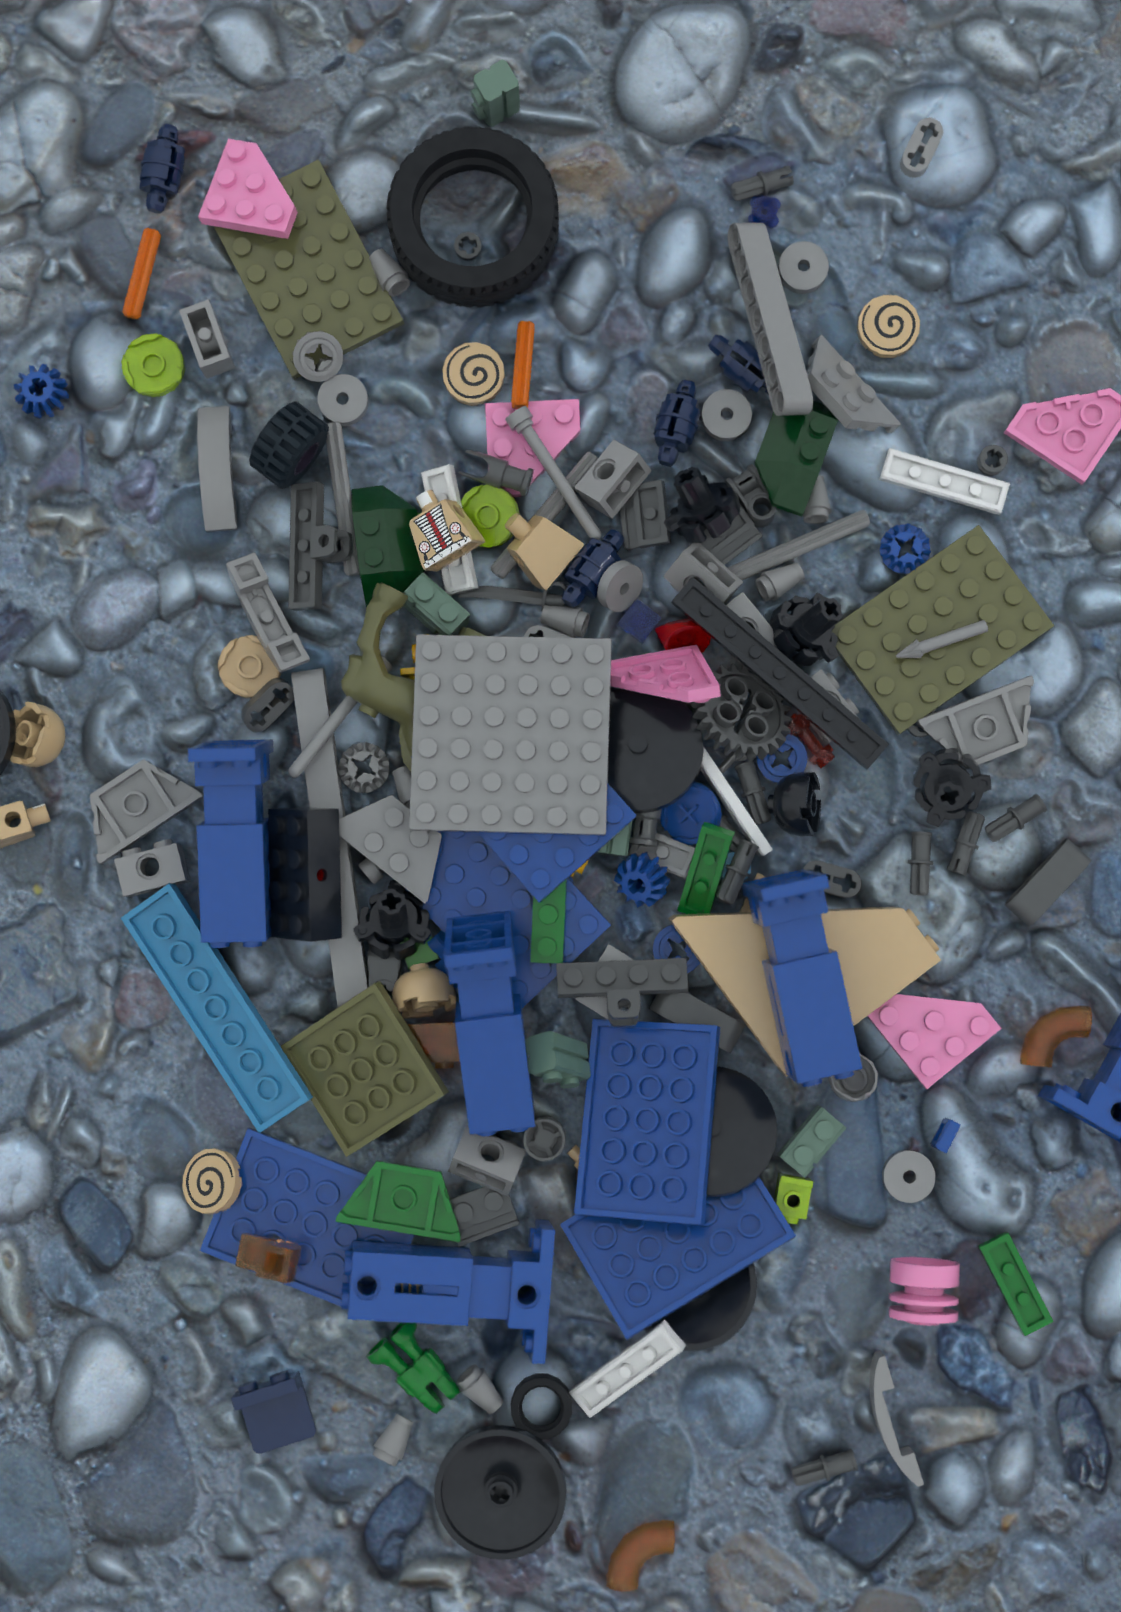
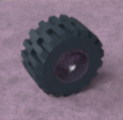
M297 401L289 403L281 408L260 432L251 450L249 464L276 486L285 489L297 482L315 462L325 445L329 426Z

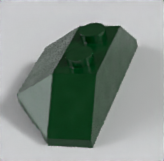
M813 401L812 410L808 415L776 416L773 411L754 462L762 483L769 494L772 506L801 517L806 509L838 419L824 404Z
M383 485L352 489V515L359 571L367 607L373 598V591L377 583H384L403 593L421 573H425L409 526L410 520L416 517L418 513L415 507Z

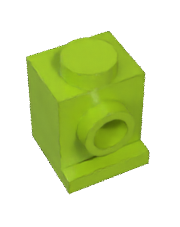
M778 1173L774 1201L788 1223L798 1224L799 1219H807L811 1189L813 1188L814 1181L810 1178ZM797 1195L799 1198L798 1204L793 1207L789 1206L787 1203L788 1197Z

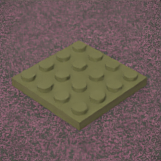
M380 981L374 983L281 1045L282 1050L312 1094V1103L346 1157L449 1092Z

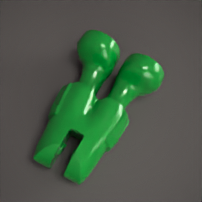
M400 1322L392 1330L389 1338L413 1360V1363L407 1364L386 1337L381 1339L368 1352L366 1358L372 1364H383L397 1373L395 1382L408 1395L415 1397L428 1410L437 1414L445 1405L429 1385L433 1382L450 1400L460 1393L459 1387L445 1370L443 1361L432 1348H424L422 1350L415 1338L417 1323Z

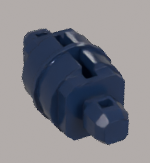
M171 124L162 125L157 139L147 142L143 160L140 163L139 188L149 193L146 198L147 210L157 214L165 210L167 198L178 194L181 179L184 176L185 149L177 145L178 130L177 127Z
M715 335L708 346L717 357L719 355L724 357L719 364V367L724 370L722 374L733 382L732 384L738 385L746 392L751 390L756 394L761 387H764L766 389L765 393L768 394L765 379L761 380L748 370L750 366L764 377L756 347L749 341L744 343L740 339H737L733 346L728 344V339L721 335ZM733 353L734 355H736V357H738L740 360L746 363V365L743 366L730 355Z
M682 380L677 387L676 394H667L665 401L662 402L660 412L656 416L657 422L653 434L659 447L658 460L661 465L673 466L679 452L685 453L688 451V447L692 445L695 433L698 431L701 412L699 411L698 401L695 399L696 386L693 381Z
M612 529L606 533L601 541L591 538L574 557L573 562L564 575L570 584L562 594V600L566 605L572 608L576 607L585 598L584 595L592 599L597 597L598 585L602 575L613 563L621 561L617 552L624 542V537L620 532Z

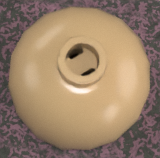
M27 701L25 702L26 706L20 711L13 710L16 723V740L10 761L29 767H40L51 763L60 754L65 744V727L63 720L53 709Z
M427 963L410 966V971L397 979L392 993V1001L399 1012H402V1016L405 1019L433 1016V1011L445 1006V1010L448 1012L456 1007V991L454 985L449 983L448 975L439 969L429 968Z

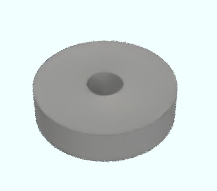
M807 241L796 242L788 246L783 251L778 264L782 284L790 291L798 294H807L817 290L824 283L829 269V262L825 252L818 245ZM806 264L809 270L805 272L800 271L798 265Z
M337 374L331 379L326 380L318 391V406L322 415L330 423L339 422L341 426L353 425L363 418L368 409L369 399L367 391L362 382L352 375ZM347 396L349 400L346 404H339V397Z
M723 389L711 394L706 399L701 413V421L705 431L712 438L726 442L736 440L744 435L752 419V409L747 398L731 389ZM729 411L732 414V418L725 420L721 417V413Z
M625 560L617 561L608 567L598 585L597 595L599 602L613 612H622L632 606L640 595L643 586V574L640 568Z
M901 1150L892 1154L885 1162L882 1170V1181L885 1189L892 1197L901 1202L915 1203L926 1198L932 1191L935 1184V1170L932 1163L923 1154L913 1150ZM911 1170L914 1173V1178L910 1182H905L903 1175L906 1171Z

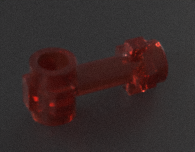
M794 713L790 716L792 720L787 726L791 729L789 734L795 737L799 736L812 752L813 756L809 760L813 765L817 764L821 769L835 758L832 753L833 748L829 744L823 747L810 731L809 720L802 714L797 715Z

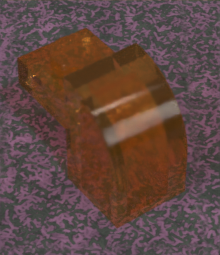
M242 1233L235 1266L256 1271L255 1276L285 1284L294 1282L302 1247L282 1239L274 1240L250 1233Z

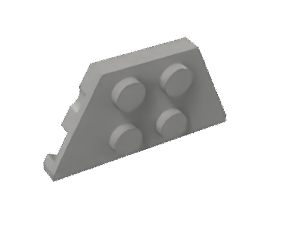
M820 335L812 343L814 353L809 357L807 364L808 370L806 372L811 390L845 428H862L867 431H875L878 426L885 427L887 433L894 432L901 423L876 396L874 389L865 384L857 375L852 364L845 361L825 337Z
M1027 676L918 719L917 725L943 749L956 748L959 752V760L956 761L965 769L970 767L962 761L964 754L972 755L978 765L1027 746L1029 732L1027 722L1030 719L1031 706L1029 705L1031 686L1034 684V679L1032 676Z
M144 759L90 794L91 810L94 814L93 830L94 835H96L98 851L96 858L98 863L104 864L204 798L203 793Z
M393 795L339 819V836L423 903H427L442 834L438 831L410 830V809Z

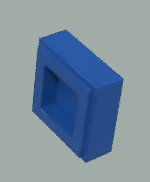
M943 1118L930 1143L931 1146L943 1153H947L961 1124L949 1118Z

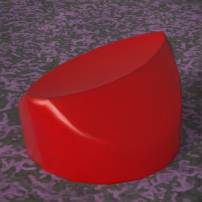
M689 618L672 621L654 629L665 650L697 644L702 653L709 646L711 637Z

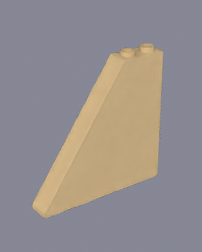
M896 906L828 909V913L821 914L828 948L838 953L853 1026L941 961L936 954L939 950L937 944L928 934L925 937L917 927L920 925V921L910 909L905 911L904 908ZM751 912L677 914L670 916L668 920L780 1072L787 1077L762 960L769 959L762 926L753 923Z

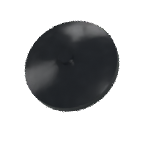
M620 688L610 692L608 784L634 813L654 812L678 801L696 781L704 754L702 732L697 730L696 727L699 723L697 719L692 718V711L683 701Z
M717 1066L707 1197L732 1195L753 1184L769 1166L777 1143V1120L772 1104L764 1091L746 1075L736 1070Z
M754 1263L644 1331L649 1332L665 1320L686 1345L683 1351H703L724 1344L742 1329L753 1310L757 1293V1276Z
M493 1425L479 1428L466 1434L449 1449L437 1473L434 1495L436 1510L442 1525L460 1546L481 1557L507 1560L532 1553L552 1537L564 1513L567 1489L562 1466L554 1452L545 1442L521 1428Z

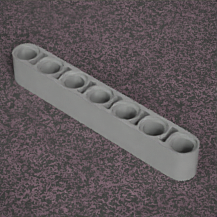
M763 222L732 223L728 229V246L755 346L758 351L772 409L776 416L808 415L813 407V394L767 228Z

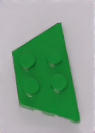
M379 1160L376 1161L336 1216L335 1221L460 1242L461 1240L460 1230L442 1171Z

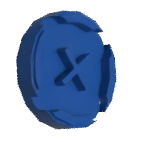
M694 782L683 797L662 809L661 825L665 831H668L673 840L689 846L696 845L704 822L720 827L722 817L720 802L714 792L708 787Z

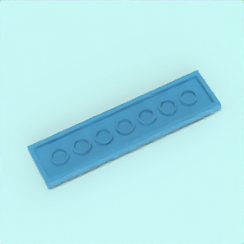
M168 883L121 917V920L259 1133L313 1098L219 950L211 948L210 943H201L200 921L176 884Z

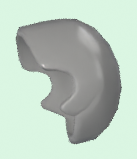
M861 1054L860 1059L863 1069L855 1070L854 1076L845 1079H835L834 1076L828 1077L832 1091L845 1101H863L869 1098L877 1087L878 1072L873 1062Z

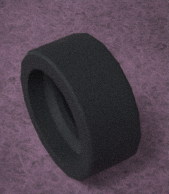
M535 1373L524 1378L516 1386L511 1398V1417L517 1428L526 1430L541 1440H548L559 1435L568 1426L572 1415V1397L567 1386L558 1377L548 1373ZM537 1387H546L553 1390L561 1402V1410L558 1417L553 1423L546 1426H537L525 1418L522 1411V1402L525 1395Z

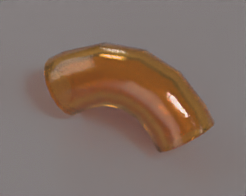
M1082 1005L1058 1007L1041 1016L1026 1034L1020 1054V1064L1052 1067L1055 1049L1062 1041L1068 1038L1089 1037L1092 1026L1091 1007Z
M674 1520L642 1523L625 1534L611 1554L606 1575V1586L616 1591L638 1589L640 1570L647 1560L657 1555L674 1554Z

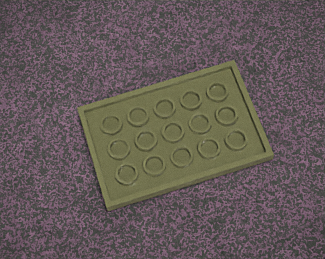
M319 159L279 179L298 212L288 239L214 226L293 380L301 377V375L294 366L292 352L297 340L305 336L307 332L321 330L333 335L340 343L344 355L404 324L391 296L386 290L382 291L371 265L369 254ZM318 344L315 353L305 354L313 358L315 368H317L320 359L328 357L321 352L320 344Z
M978 525L927 560L926 563L924 562L917 567L916 570L914 569L835 624L832 632L838 637L835 647L839 656L899 736L916 724L918 719L927 716L1052 629L1054 624ZM981 620H985L988 626V632L923 654L921 658L896 657L900 651L915 640L921 642Z

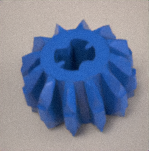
M41 364L37 371L33 365H29L30 374L26 376L24 373H19L18 376L23 382L13 384L14 389L19 392L15 400L18 404L23 405L22 410L26 414L33 412L36 418L41 419L44 412L49 417H54L53 408L55 407L64 410V405L60 400L69 398L67 391L63 390L68 386V383L64 378H60L61 373L56 368L49 371V367L46 364ZM41 387H44L43 394L41 396H38L40 394L39 389Z
M647 852L642 853L640 856L634 853L630 854L625 861L623 860L618 865V873L615 875L614 881L620 884L617 893H625L627 895L625 903L634 900L637 908L643 906L644 903L650 907L665 896L670 878L664 875L667 872V867H660L658 865L659 857L651 860Z

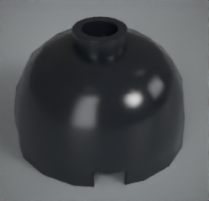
M815 772L793 773L782 778L776 785L774 794L768 796V812L774 814L775 821L780 828L791 835L814 836L813 832L818 831L821 816V800H816L814 790H820L819 780Z

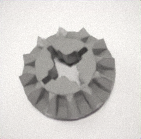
M321 330L307 332L305 336L297 340L292 352L296 370L305 379L314 382L331 379L338 373L343 363V350L340 343L333 335ZM318 344H320L321 352L328 357L320 359L317 368H315L313 358L305 354L315 353Z
M363 742L351 745L342 753L338 768L340 778L348 788L359 793H370L379 789L385 783L389 775L390 766L388 758L381 748L374 744ZM372 756L369 767L376 774L372 775L371 773L364 772L355 779L359 769L352 761L364 762Z

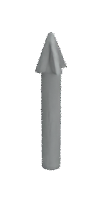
M981 620L921 642L915 640L900 651L896 657L921 658L923 654L988 632V626L985 620Z

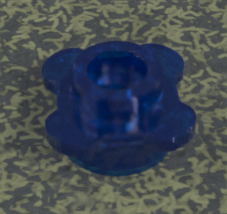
M754 196L750 200L752 213L748 217V222H763L769 228H775L779 223L777 211L781 206L780 201L775 197ZM767 210V214H762L761 211Z

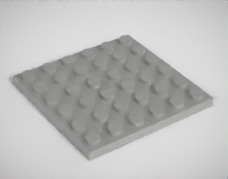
M416 635L409 829L422 831L606 835L612 640L601 638Z

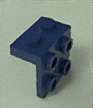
M288 1370L281 1371L269 1376V1381L260 1384L257 1383V1380L247 1382L238 1386V1391L231 1398L234 1411L242 1410L255 1453L262 1454L315 1435L317 1429L299 1371L289 1374Z

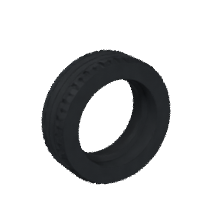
M469 126L453 128L451 131H443L441 134L432 136L431 139H426L421 145L414 148V152L407 155L399 166L400 170L396 171L391 182V190L388 192L386 214L395 255L399 264L407 271L412 282H416L417 286L428 295H434L435 299L448 304L455 303L456 306L470 308L473 306L484 307L493 306L495 303H503L506 300L513 299L516 294L520 295L532 286V282L538 280L545 271L546 264L552 258L559 230L557 192L551 174L545 169V164L539 156L532 152L528 145H525L519 139H514L508 133L505 134L500 130L478 126L473 128ZM465 171H485L505 178L520 192L527 212L526 228L518 246L505 257L480 266L459 265L436 255L427 244L420 225L422 204L430 190L445 178Z

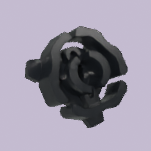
M696 467L681 470L674 477V486L680 495L677 501L678 506L671 509L670 516L664 521L665 526L670 531L676 529L677 533L684 536L689 543H702L707 539L704 533L705 526L712 538L719 537L731 527L732 521L740 513V502L733 488H728L725 482L709 483L706 476L702 475Z
M818 592L811 599L794 596L791 600L783 602L773 611L770 619V625L774 634V644L786 657L797 651L798 653L792 657V661L796 665L811 666L817 660H822L823 658L827 663L833 661L839 654L835 647L838 637L832 630L835 628V624L843 617L841 605L836 599L827 598Z
M956 748L940 749L934 754L930 751L926 752L919 758L920 764L913 776V784L917 787L915 790V800L923 810L928 812L926 822L937 827L940 826L944 819L951 820L965 817V805L968 804V808L971 810L976 809L983 796V792L991 790L990 775L981 774L980 767L972 755L964 754L962 761L971 768L973 776H970L967 770L957 763L940 764L945 759L959 760V752ZM926 772L929 773L925 780L927 799L920 788L921 778ZM949 786L953 792L947 793L944 791V788Z
M396 880L390 881L387 890H383V892L370 897L371 912L369 907H363L360 910L359 924L353 928L358 941L367 940L370 951L382 959L390 957L389 945H394L395 958L402 960L416 953L418 946L425 944L431 936L428 910L423 909V902L412 893L405 891V888ZM418 914L422 917L421 924H417ZM380 937L384 943H380L376 938ZM407 937L409 939L407 942L399 944L404 941V938Z

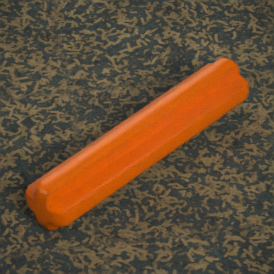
M145 228L142 233L122 310L124 316L130 319L138 320L141 316L161 239V234L158 230Z
M520 321L517 327L511 406L513 409H519L523 406L528 408L535 331L534 323L531 321Z

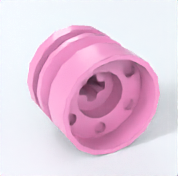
M896 1257L890 1259V1281L904 1286V1290L889 1294L891 1301L902 1303V1305H892L889 1307V1317L906 1321L910 1324L924 1326L957 1322L959 1312L945 1307L958 1305L959 1299L944 1293V1289L959 1286L960 1264L951 1260L926 1257Z

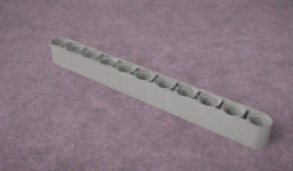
M324 668L292 672L291 674L302 751L331 716ZM333 733L305 768L304 772L309 807L339 808L340 819L346 816ZM340 836L342 938L328 940L338 1007L369 987L364 941L359 942L353 931V928L359 924L360 913L350 844Z

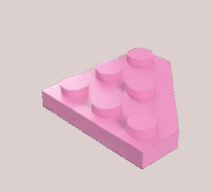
M228 139L198 216L201 224L288 239L298 213L295 205L257 143Z
M1108 388L1089 394H1075L1054 398L1046 402L1023 404L1004 431V434L1082 485L1121 429V395Z
M579 399L529 401L528 409L533 415L531 420L534 425L532 427L554 461L559 457L564 448L580 434ZM511 402L485 403L487 455L506 460L509 465L523 470L534 469L532 484L546 470L522 433L518 434L516 430L512 431L505 420L517 409L512 408ZM502 486L513 497H522L519 491Z
M697 644L611 660V687L688 703H704L711 698L721 697L720 685Z
M902 994L894 995L867 1016L925 1089L931 1087L1002 1029L981 1003Z

